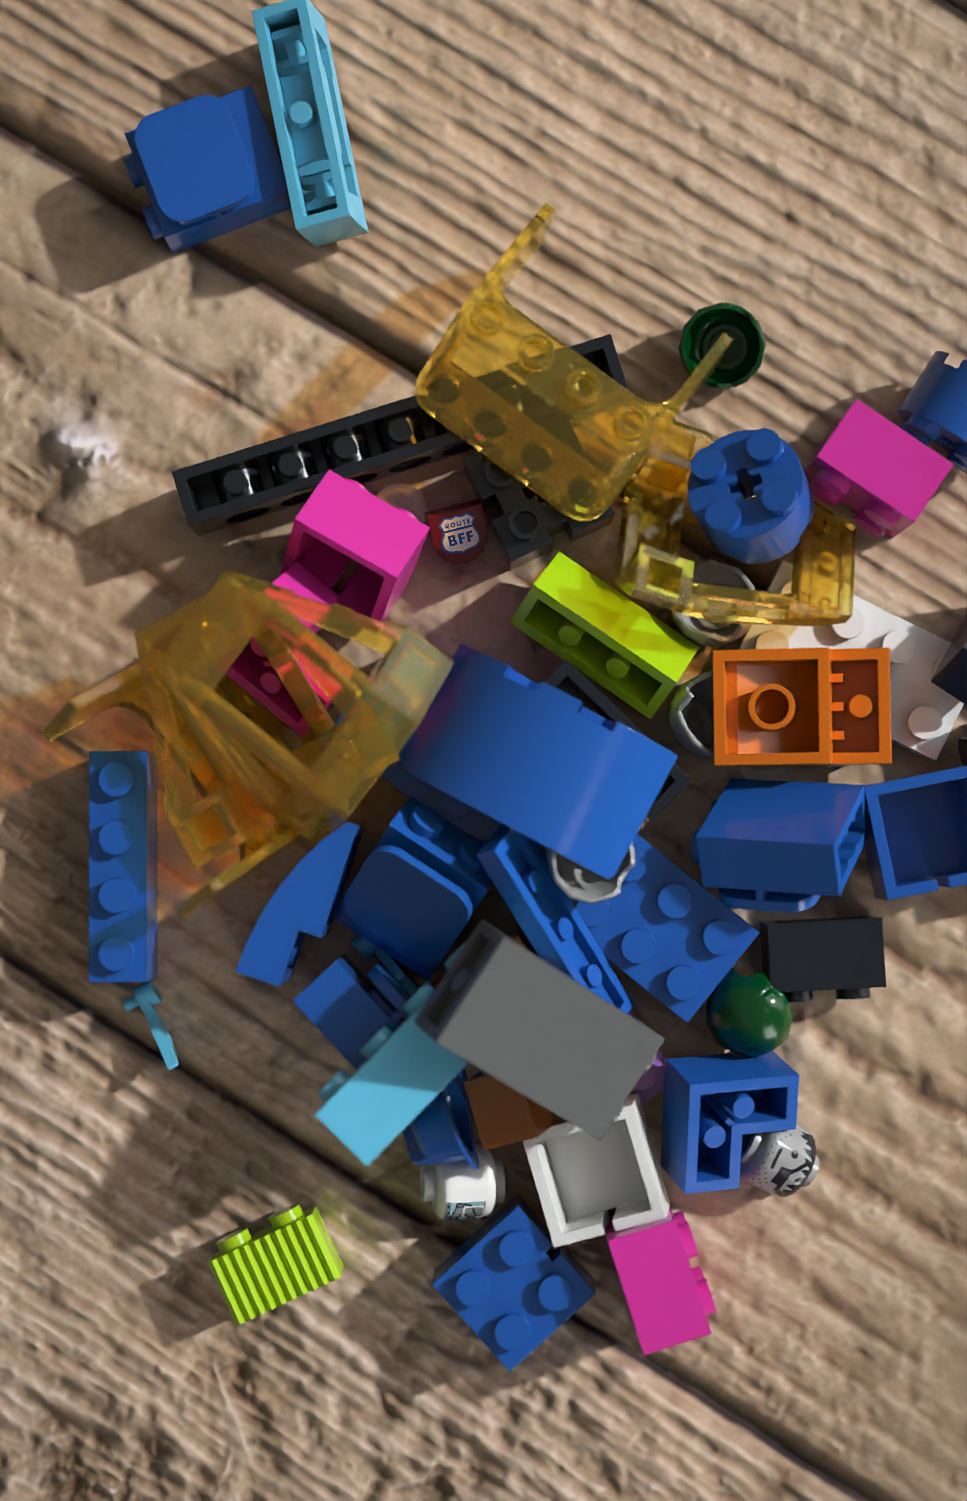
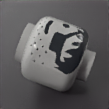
M796 1124V1129L742 1134L740 1178L775 1196L787 1197L796 1193L801 1187L808 1186L814 1180L819 1169V1158L816 1155L817 1150L814 1136L807 1128Z

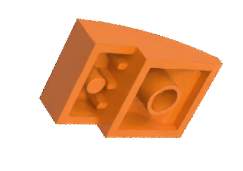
M889 647L713 650L714 766L892 765L891 660Z

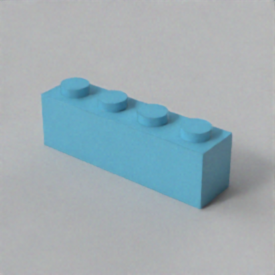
M465 943L444 963L447 969L450 968ZM427 982L402 1006V1009L409 1016L392 1033L384 1025L359 1050L367 1059L350 1076L342 1068L317 1093L324 1103L319 1107L315 1116L366 1167L469 1063L436 1043L414 1022L435 991Z

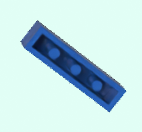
M89 751V982H148L158 977V753L150 751Z

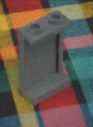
M482 919L414 1021L439 1045L599 1140L608 1126L621 1114L625 1100L641 1075L651 1068L657 1051L665 1038L634 1016H630L570 978Z

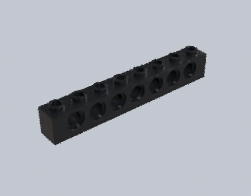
M608 334L172 471V475L188 526L197 536L307 502L328 470L345 479H352L363 485L484 447L503 439L506 440L525 434V429L566 410L570 418L573 419L624 403L628 386L612 336Z

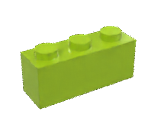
M560 551L535 581L509 622L563 660H568L576 669L649 719L653 717L677 684L699 649V646Z

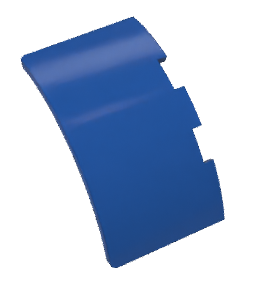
M459 644L397 761V767L594 873L610 879L615 876L678 755L618 721L615 723L605 719L585 707H582L578 714L583 702L542 681L538 684L516 672L511 666L468 646Z

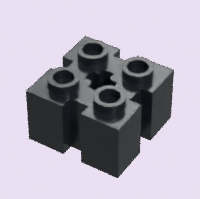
M567 410L525 429V445L510 452L505 439L463 458L465 474L477 499L482 503L483 510L492 505H496L500 517L492 520V532L510 570L551 552L553 544L551 536L566 530L570 541L573 542L610 525L615 516V512L597 473L595 472L583 478L577 467L583 464L586 450ZM540 480L541 484L546 482L551 486L548 490L547 501L538 503L536 495L530 499L525 496L524 493L529 490V483L531 481Z

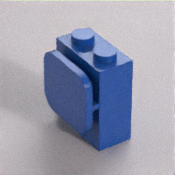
M252 85L219 98L211 95L194 97L146 116L136 129L125 133L131 153L122 156L134 188L145 186L151 201L150 205L142 208L154 240L164 237L173 253L291 209L284 169Z
M730 778L718 800L715 799L712 802L710 813L702 827L696 829L692 837V859L695 863L700 864L703 887L718 888L720 901L728 907L775 912H799L815 905L821 895L840 896L869 836L864 785Z
M410 796L387 827L375 849L364 862L332 918L428 980L493 884V881L489 878L485 868L476 856L486 843L473 838L444 819L438 811L424 806Z
M343 954L302 991L293 1002L348 1062L357 1069L367 1059L359 1050L384 1025L393 1033L409 1016L402 1009V1006L412 995L395 979L382 962L379 961L367 973L376 985L374 986L354 963Z

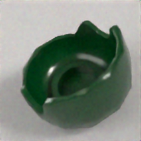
M719 302L698 309L684 324L678 344L681 363L689 376L705 386L719 390H727L748 382L761 367L766 347L759 321L743 307L728 302Z
M731 968L707 998L706 1024L716 1042L735 1054L749 1057L762 1056L779 1047L789 1037L793 1010L786 996L777 988L772 987L769 980L761 972L751 976H739L736 969Z

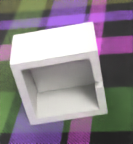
M638 1093L628 1095L621 1114L608 1126L600 1140L569 1121L553 1124L538 1138L523 1141L554 1248L604 1235L610 1221L608 1209L617 1207L612 1220L615 1231L647 1224L667 1217L670 1200Z

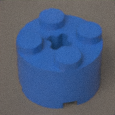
M936 351L897 411L903 420L899 428L926 446L929 441H933L948 450L949 453L945 459L954 464L953 467L967 474V360L963 359L959 367L955 368L944 363L950 353Z
M762 428L733 432L717 439L708 447L702 448L692 458L687 488L688 499L693 513L714 548L721 553L723 552L737 558L738 561L759 564L770 562L786 555L801 541L799 537L805 530L808 522L811 523L814 515L813 492L796 452L775 431Z

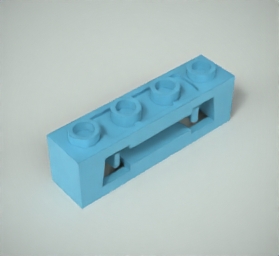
M286 0L253 10L252 16L296 231L315 247L368 233L325 19L310 0Z

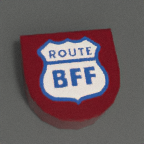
M479 499L424 512L426 524L430 527L428 533L431 543L437 554L445 561L453 564H466L475 560L484 551L487 543V526L482 503Z

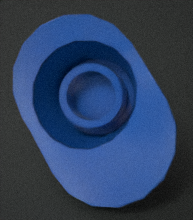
M465 1068L402 1130L409 1158L415 1165H442L466 1160L474 1171L479 1169V1159L473 1140L472 1109L464 1085V1081L468 1079Z

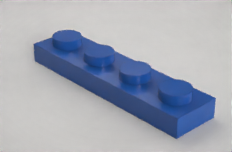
M502 823L476 856L537 954L545 962L628 1014L634 1005L633 1001L572 901L552 879L548 863L533 839Z

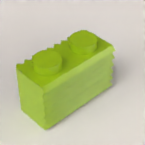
M299 1203L291 1205L268 1218L271 1225L269 1228L250 1235L248 1228L245 1227L230 1233L216 1242L219 1251L213 1253L207 1263L236 1326L284 1305L288 1301H292L310 1291H314L321 1286H325L332 1281H336L341 1277L344 1270L343 1262L339 1257L317 1206L302 1211Z

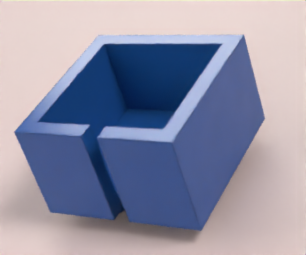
M967 765L864 785L869 836L864 844L876 899L893 900L939 890L938 887L952 888L967 885Z
M518 1194L434 1269L432 1280L434 1288L509 1372L596 1294L593 1278L564 1246L554 1248L549 1229ZM550 1248H551L552 1259H551L550 1256L546 1253Z

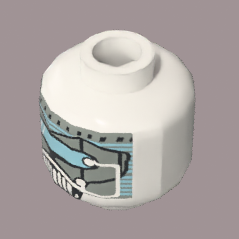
M475 1144L479 1159V1169L475 1171L466 1160L442 1165L430 1164V1167H421L419 1185L422 1202H432L436 1216L444 1221L488 1218L493 1213L495 1205L502 1204L505 1197V1173L501 1158H493L489 1149L483 1150L482 1144Z

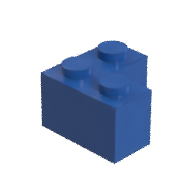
M773 1051L757 1057L727 1053L665 1059L661 1166L684 1194L739 1189L742 1134L796 1129L799 1074Z

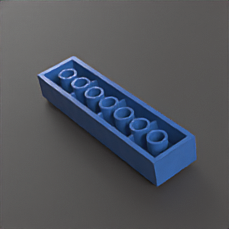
M400 643L328 732L406 796H411L424 806L435 809L444 819L473 838L486 843L502 824L501 822L397 767V761L442 678L438 672ZM637 834L632 844L635 849V865L625 876L621 884V892L614 898L592 904L572 898L570 900L605 957L688 1023L760 932ZM535 841L547 861L546 846Z

